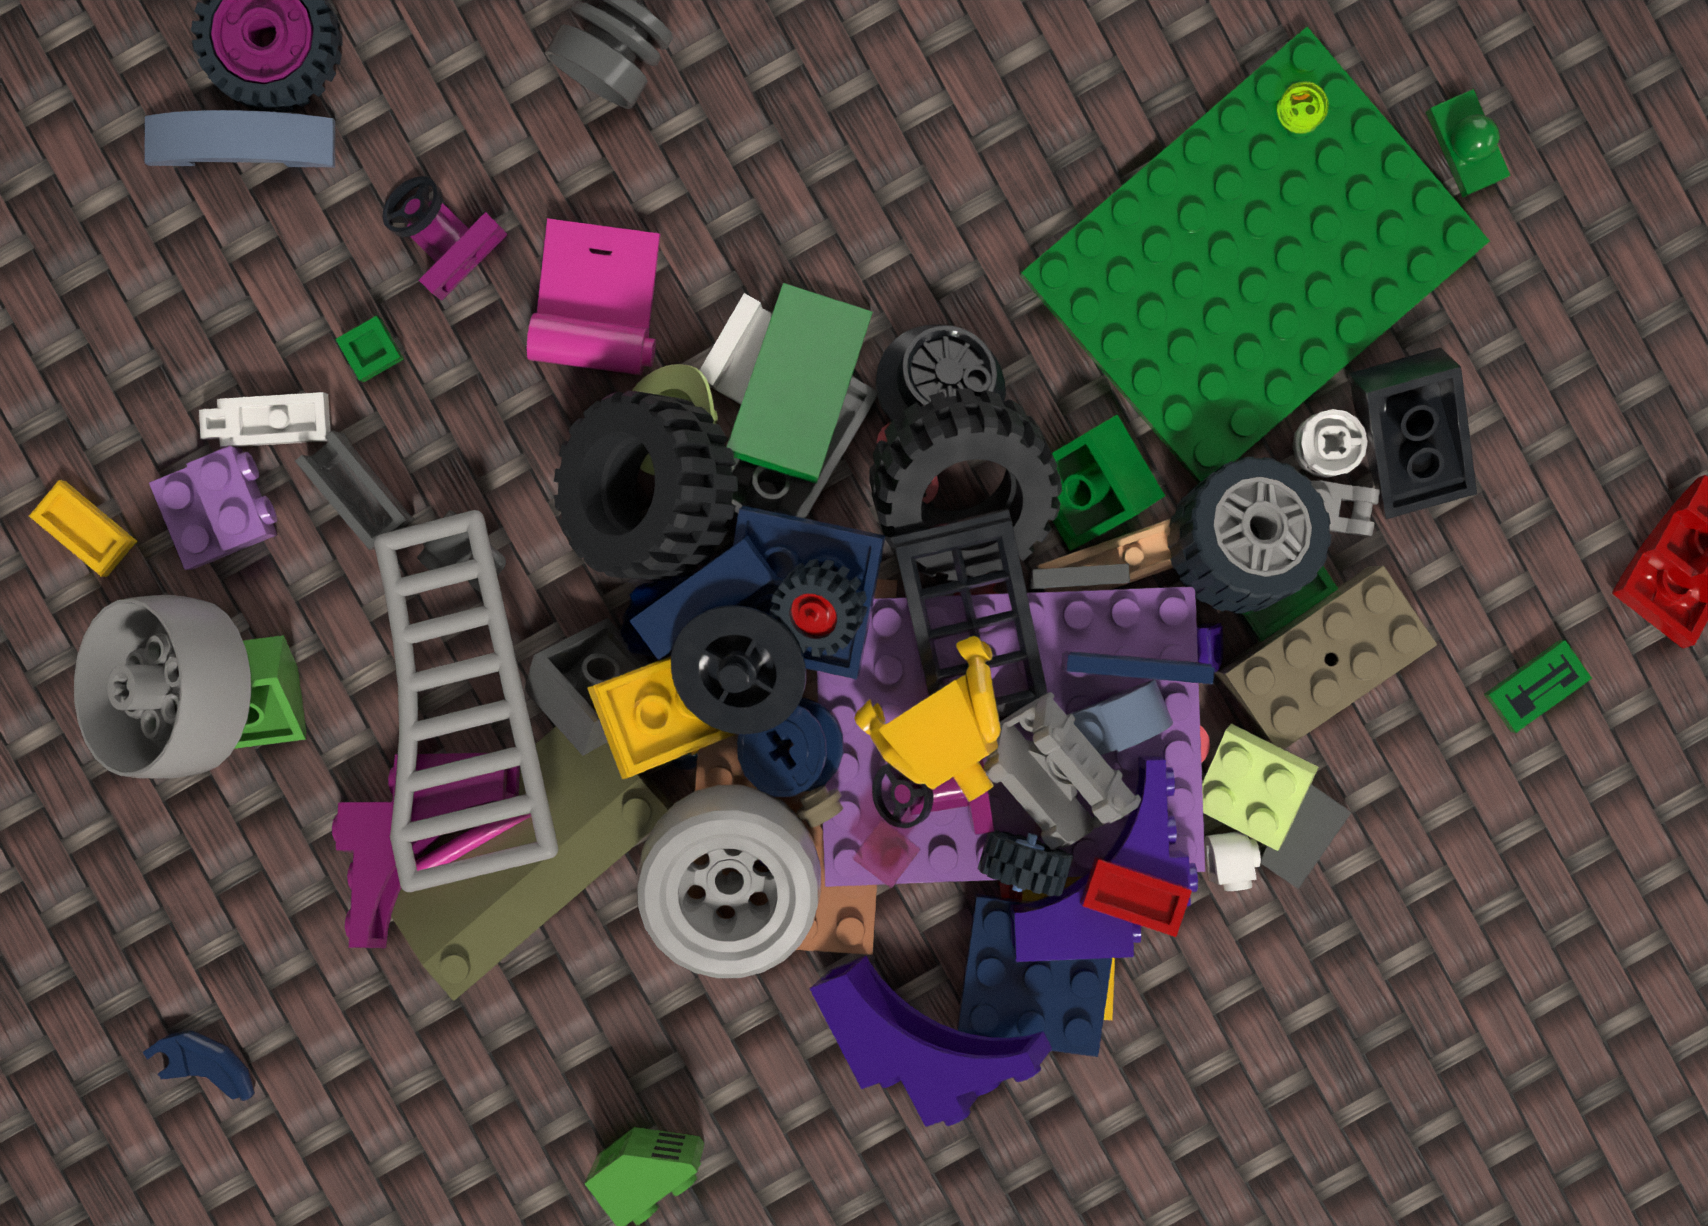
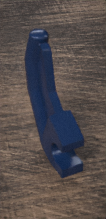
M193 1030L167 1035L142 1052L147 1059L158 1052L165 1053L168 1056V1067L158 1073L161 1080L190 1075L207 1077L233 1100L240 1098L241 1101H246L255 1094L249 1069L228 1046Z

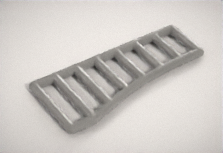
M472 510L378 535L374 540V547L385 592L398 683L399 744L390 840L401 888L405 892H415L555 857L559 849L483 514L480 511ZM468 532L473 555L472 560L401 578L395 550ZM478 578L484 606L410 624L405 596ZM484 625L489 626L494 653L416 672L413 643ZM499 671L505 700L418 721V691ZM509 718L516 747L416 771L418 741ZM520 766L526 794L411 822L415 791ZM531 813L537 842L417 871L411 842Z

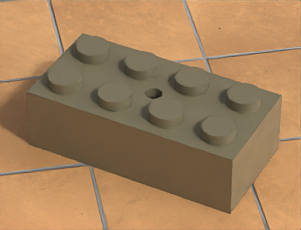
M1369 566L1340 585L1338 590L1264 641L1252 645L1220 667L1215 673L1259 738L1284 750L1431 650L1437 643L1385 567ZM1330 652L1336 656V662L1332 666H1328L1324 661L1325 655Z

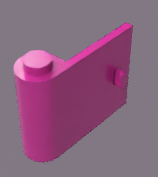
M547 218L537 313L532 314L527 335L528 360L642 375L644 366L652 367L655 357L656 340L649 338L661 234Z

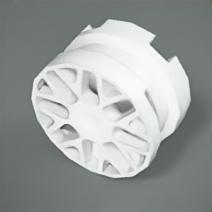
M1332 409L1312 415L1303 421L1294 434L1292 447L1295 459L1303 470L1313 476L1327 478L1348 473L1357 467L1366 454L1368 441L1365 428L1358 418L1347 411Z

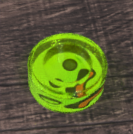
M1298 82L1290 86L1281 96L1277 106L1278 118L1282 125L1291 132H1310L1325 119L1329 108L1328 98L1318 85L1311 82Z

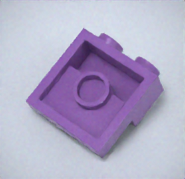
M225 447L186 463L187 467L149 482L185 570L196 569L277 535L273 523L277 522L275 509L268 497L261 496L255 479L259 478L258 468L252 456L248 452L244 453L242 448Z

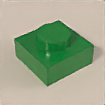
M378 316L336 338L358 380L362 382L371 379L404 360L385 324Z

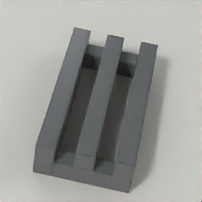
M1129 564L1028 570L1029 589L1130 583Z

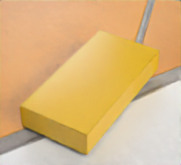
M58 480L29 515L30 518L101 577H108L137 542L136 539L66 481Z

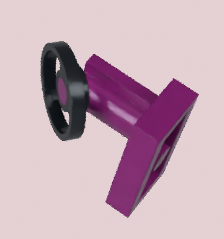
M418 176L403 182L389 196L383 209V223L396 236H410L436 262L419 281L433 295L443 300L508 234L486 212L468 229L442 203L443 193L441 188L431 178ZM429 186L433 188V199L430 203ZM419 187L416 194L408 198L400 210L394 212L396 205L402 197L414 188ZM393 223H409L406 227L402 228L393 226Z
M981 759L979 763L984 769L983 759ZM889 763L882 766L874 777L872 784L874 805L880 816L894 827L910 828L922 823L929 816L930 812L968 806L971 829L974 834L994 832L988 791L969 802L953 777L932 790L926 784H917L906 776H902ZM885 774L892 783L891 798L896 804L893 815L886 808L882 798L881 787ZM908 807H910L911 815L920 814L912 822L901 821Z

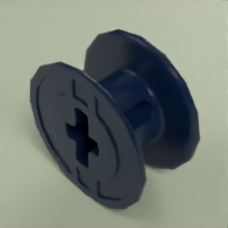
M801 698L794 712L780 725L761 733L739 734L737 739L738 761L745 777L758 790L774 797H793L801 792H810L827 784L835 775L844 754L843 734L836 718L822 704L808 698ZM792 742H793V745H794V746H792V747L790 748V750L788 751L787 748L790 747L791 744H792Z

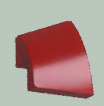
M1706 475L1698 477L1667 511L1636 552L1612 591L1614 596L1682 649L1696 644L1708 621V476Z

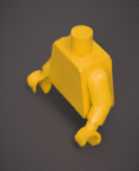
M971 636L956 643L959 653L969 664V668L964 676L954 680L887 724H885L882 708L878 703L872 706L871 699L856 712L854 717L856 724L865 733L870 735L871 740L884 760L917 784H926L927 787L933 790L953 777L969 802L994 787L979 761L998 748L997 738L1000 736L1001 731L991 670L985 664V662L992 659V651L988 644L976 636Z

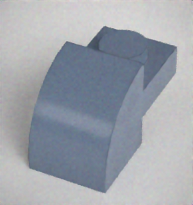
M1155 679L1113 694L1101 702L1069 713L1075 717L1074 725L1100 755L1114 750L1120 752L1160 734L1173 724Z

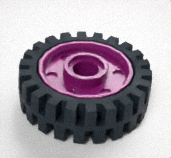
M207 0L205 4L197 3L194 12L199 16V21H192L191 27L192 33L197 37V40H192L194 52L200 57L197 61L202 70L208 75V78L233 100L253 110L258 108L261 111L274 112V109H278L282 112L293 111L292 105L294 104L303 107L311 103L308 97L313 93L319 97L325 91V88L322 86L325 80L333 81L336 75L333 66L334 64L340 65L342 54L338 50V46H343L342 34L338 30L340 26L338 18L327 0ZM269 30H276L274 41L268 46L260 47L262 35Z

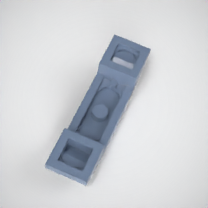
M241 110L182 111L145 116V164L148 166H195V162L284 163L288 167L335 168V120L333 118L303 114Z

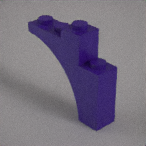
M1139 756L1135 795L1140 796V804L1138 808L1129 813L1121 832L1102 859L1189 887L1192 892H1197L1198 874L1196 864L1189 863V857L1180 850L1169 851V845H1175L1177 840L1174 815H1168L1167 796H1174L1175 793L1173 768L1166 767V760L1159 756ZM1091 870L1073 884L1064 888L1061 896H1047L1028 903L1010 905L1012 954L1016 962L1134 957L1133 943L1141 942V925L1083 907L1080 904ZM1191 896L1187 906H1191Z
M867 956L829 970L809 988L860 1088L864 1089L880 1083L882 1088H887L902 1081L925 1127L944 1121L946 1126H950L964 1120L970 1115L971 1111L969 1108L980 1095L997 1088L1001 1081L1014 1078L1015 1082H1022L1041 1071L1040 1064L1052 1049L1044 1031L1020 1037L992 1038L957 1031L932 1020L899 997L880 977Z

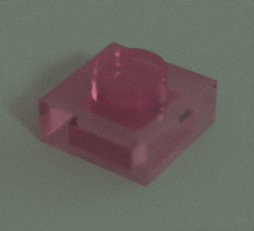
M881 818L852 856V859L892 888L921 849Z

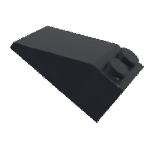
M1439 347L1349 373L1355 417L1358 418L1365 428L1368 441L1366 456L1375 489L1380 490L1379 503L1385 519L1477 494L1462 369L1451 356Z

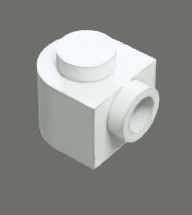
M1240 831L1206 836L1204 849L1209 881L1218 885L1223 884L1224 891L1252 888V880H1256L1255 867H1259L1261 863L1257 841L1249 839L1247 835Z

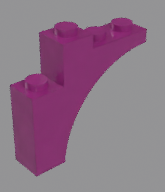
M488 753L417 754L416 771ZM395 754L394 766L390 769L388 777L389 790L393 794L392 802H338V814L335 815L332 822V835L336 842V851L353 853V862L350 863L347 873L348 885L352 890L351 909L347 912L345 918V932L349 938V948H386L392 911L401 890L390 840L398 754ZM520 766L415 791L411 822L519 796ZM442 835L411 842L415 861L420 859L428 848Z

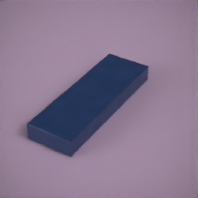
M746 536L634 616L630 622L659 660L673 650L680 632L694 617L715 607L737 605L774 579L776 574L749 537Z
M1065 651V653H1062L1061 670L1066 672L1213 684L1215 668L1212 667V664L1076 651Z

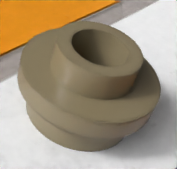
M822 785L800 799L803 807L796 813L800 820L806 819L810 828L816 827L830 820L844 809L839 801L842 794L838 788L828 791L826 786Z

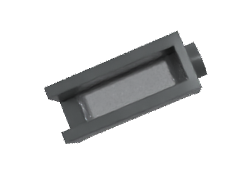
M330 431L324 436L328 441L326 445L312 456L301 455L295 462L369 550H375L374 540L378 535L406 528L415 519L413 516H410L350 444L346 435L342 432Z

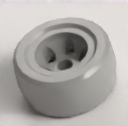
M151 595L117 600L104 607L92 620L83 636L77 655L74 674V703L84 741L94 758L103 767L120 776L132 778H179L192 776L218 767L230 756L240 740L249 713L251 671L247 651L240 633L223 610L215 604L201 599L176 595ZM175 704H177V713H175Z
M716 785L697 790L677 801L657 821L642 849L637 869L638 908L644 927L656 946L676 964L694 973L714 978H743L765 972L785 961L801 945L811 929L821 895L820 860L814 840L802 820L781 799L762 792L757 788L744 785ZM705 853L710 858L709 862L705 865L693 863L695 859ZM760 859L768 867L769 871H757L753 865L754 861ZM734 868L738 870L740 874L732 871L726 876L722 874V869ZM692 885H699L705 889L706 894L700 899H694L687 894V890ZM754 892H763L767 895L768 902L757 906L749 898ZM728 905L735 910V915L730 919H723L717 915L716 910L720 906Z

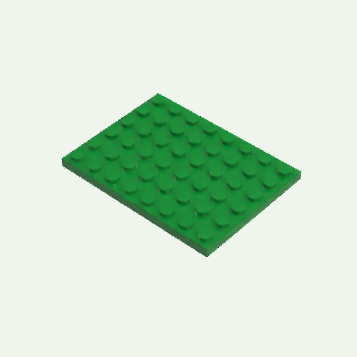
M1306 27L1021 272L1020 277L1199 484L1222 465L1237 460L1481 250L1490 240L1312 31ZM1303 88L1312 91L1317 95L1322 105L1320 120L1313 128L1306 131H1296L1284 124L1280 116V103L1283 97L1294 89ZM1308 107L1306 109V112L1308 114H1312L1313 109L1311 107ZM1291 110L1289 115L1295 117L1296 111Z

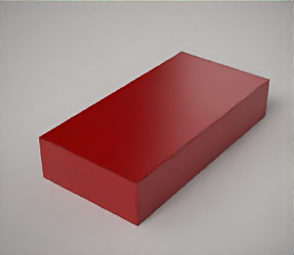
M1095 857L1080 904L1083 907L1177 937L1192 890L1189 887Z

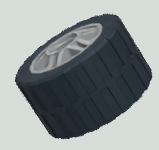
M1253 456L1241 458L1236 462L1231 461L1222 465L1192 488L1176 506L1177 510L1171 517L1169 524L1170 535L1167 537L1168 548H1170L1172 557L1170 558L1172 566L1179 574V580L1185 587H1193L1195 589V597L1201 602L1212 605V608L1221 611H1233V613H1246L1252 610L1256 612L1265 609L1301 590V587L1309 584L1317 576L1318 570L1324 566L1328 557L1326 555L1328 547L1331 546L1332 536L1329 527L1331 521L1329 513H1327L1324 506L1325 501L1320 492H1317L1312 486V482L1287 463L1277 462L1273 458H1254Z

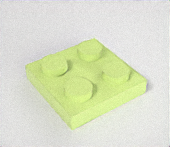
M1230 724L1223 735L1202 783L1203 813L1278 851L1289 832L1319 767Z

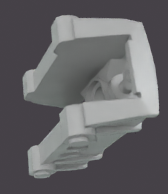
M1049 692L1000 722L1001 731L1000 736L997 738L998 748L986 756L987 761L984 764V771L994 783L1001 781L1040 826L1044 843L1051 850H1056L1076 842L1092 832L1094 828H1098L1108 822L1111 824L1138 808L1141 798L1139 795L1134 796L1121 780L1123 774L1119 770L1112 769L1074 725L1075 717L1072 714L1066 715L1053 700V693ZM1020 722L1025 730L1033 732V741L1026 740L1014 724ZM1077 790L1092 806V812L1095 817L1092 818L1077 800Z

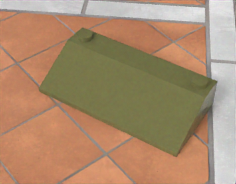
M556 726L535 744L559 848L555 857L415 892H405L401 888L391 917L423 967L453 1001L649 834L657 821L674 805L645 771L622 779L608 742L582 756ZM521 769L519 778V796L526 794ZM532 818L525 819L452 862L537 842ZM472 828L443 834L428 848L422 857Z

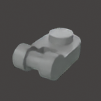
M1311 481L1312 486L1317 492H1320L1325 501L1324 506L1327 513H1329L1331 521L1329 525L1330 531L1364 537L1373 536L1375 523L1370 522L1372 506L1378 504L1380 490L1326 481ZM1341 500L1354 502L1351 519L1339 517Z

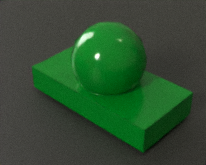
M1474 89L1433 106L1426 111V115L1462 198L1511 176L1498 147L1500 140L1499 127L1491 118L1485 116Z

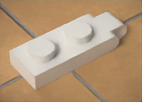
M324 392L217 399V408L199 410L200 438L220 439V447L327 441L324 436L331 431L328 394Z

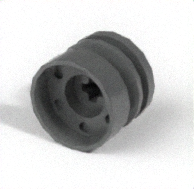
M584 0L586 3L574 2L570 10L572 15L585 27L584 30L566 24L560 25L544 52L546 57L570 78L603 99L626 109L633 108L648 82L646 76L633 62L638 61L651 66L658 65L661 57L655 48L661 50L668 48L673 39L671 31L637 0Z

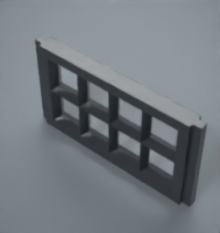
M1008 508L893 535L894 547L928 696L944 687L943 679L964 675L969 668V664L964 663L940 669L934 640L969 632L970 637L976 636L981 640L979 629L1011 621L1015 622L1020 650L993 656L985 664L990 668L1023 661L1029 690L995 697L999 721L1001 722L1019 709L1047 694L1045 677ZM997 540L1003 570L967 578L961 548ZM952 551L958 581L922 589L915 559ZM1006 581L1012 610L976 619L970 589ZM961 592L967 621L931 629L925 600Z

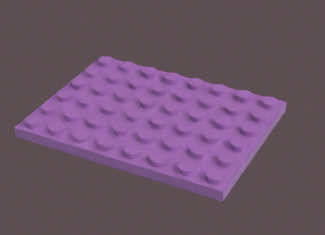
M1193 587L1027 593L1047 692L1053 693V700L1065 714L1101 702L1113 694L1153 680L1066 672L1061 670L1062 653H1065V651L1198 662L1196 598ZM1009 594L971 595L976 619L1012 610ZM961 595L939 596L925 600L931 629L967 621ZM874 599L859 677L852 679L817 671L818 703L822 704L836 718L843 734L844 751L838 771L825 784L828 791L836 788L839 789L842 794L839 801L844 808L836 816L823 823L825 887L997 880L987 877L986 874H982L977 870L988 833L974 834L971 829L968 806L930 812L929 816L922 823L910 828H897L890 825L876 810L872 797V784L878 770L887 762L871 740L870 735L865 733L856 724L855 714L871 699L872 706L878 703L882 708L885 724H887L929 696L907 599ZM1014 621L979 629L981 641L990 646L992 657L1020 650ZM969 632L934 640L940 669L968 663L959 653L956 643L969 638ZM1023 661L990 668L995 697L1029 690ZM964 675L943 679L944 687ZM1155 679L1172 718V726L1135 746L1120 752L1114 750L1101 756L1112 769L1119 770L1123 774L1121 780L1134 796L1138 778V757L1159 756L1166 760V767L1173 768L1175 777L1174 796H1167L1168 815H1174L1177 829L1176 844L1169 845V851H1182L1189 857V863L1196 864L1197 872H1205L1199 683ZM1020 722L1014 724L1026 740L1033 741V732L1025 730ZM986 757L983 758V763L985 764L987 761ZM895 769L898 773L905 777V775H903L901 772ZM885 774L881 787L882 798L886 808L893 815L896 804L891 798L892 783ZM991 780L994 787L988 790L994 830L1006 831L1014 835L1019 834L1026 838L1028 833H1032L1038 836L1037 840L1044 843L1040 826L1001 781L994 783ZM1077 790V800L1092 818L1095 817L1092 812V806ZM908 807L901 821L912 822L920 814L911 815L910 807ZM1129 813L1111 824L1108 822L1098 828H1094L1092 832L1064 848H1058L1067 851L1073 857L1067 877L1084 876L1092 869L1095 857L1102 859L1121 832Z

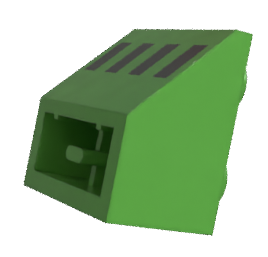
M633 1127L597 1154L584 1184L616 1226H626L631 1221L635 1225H639L659 1208L657 1202L670 1192L674 1196L680 1195L697 1180L695 1173L698 1172V1168L701 1165L700 1160L705 1143L699 1136Z

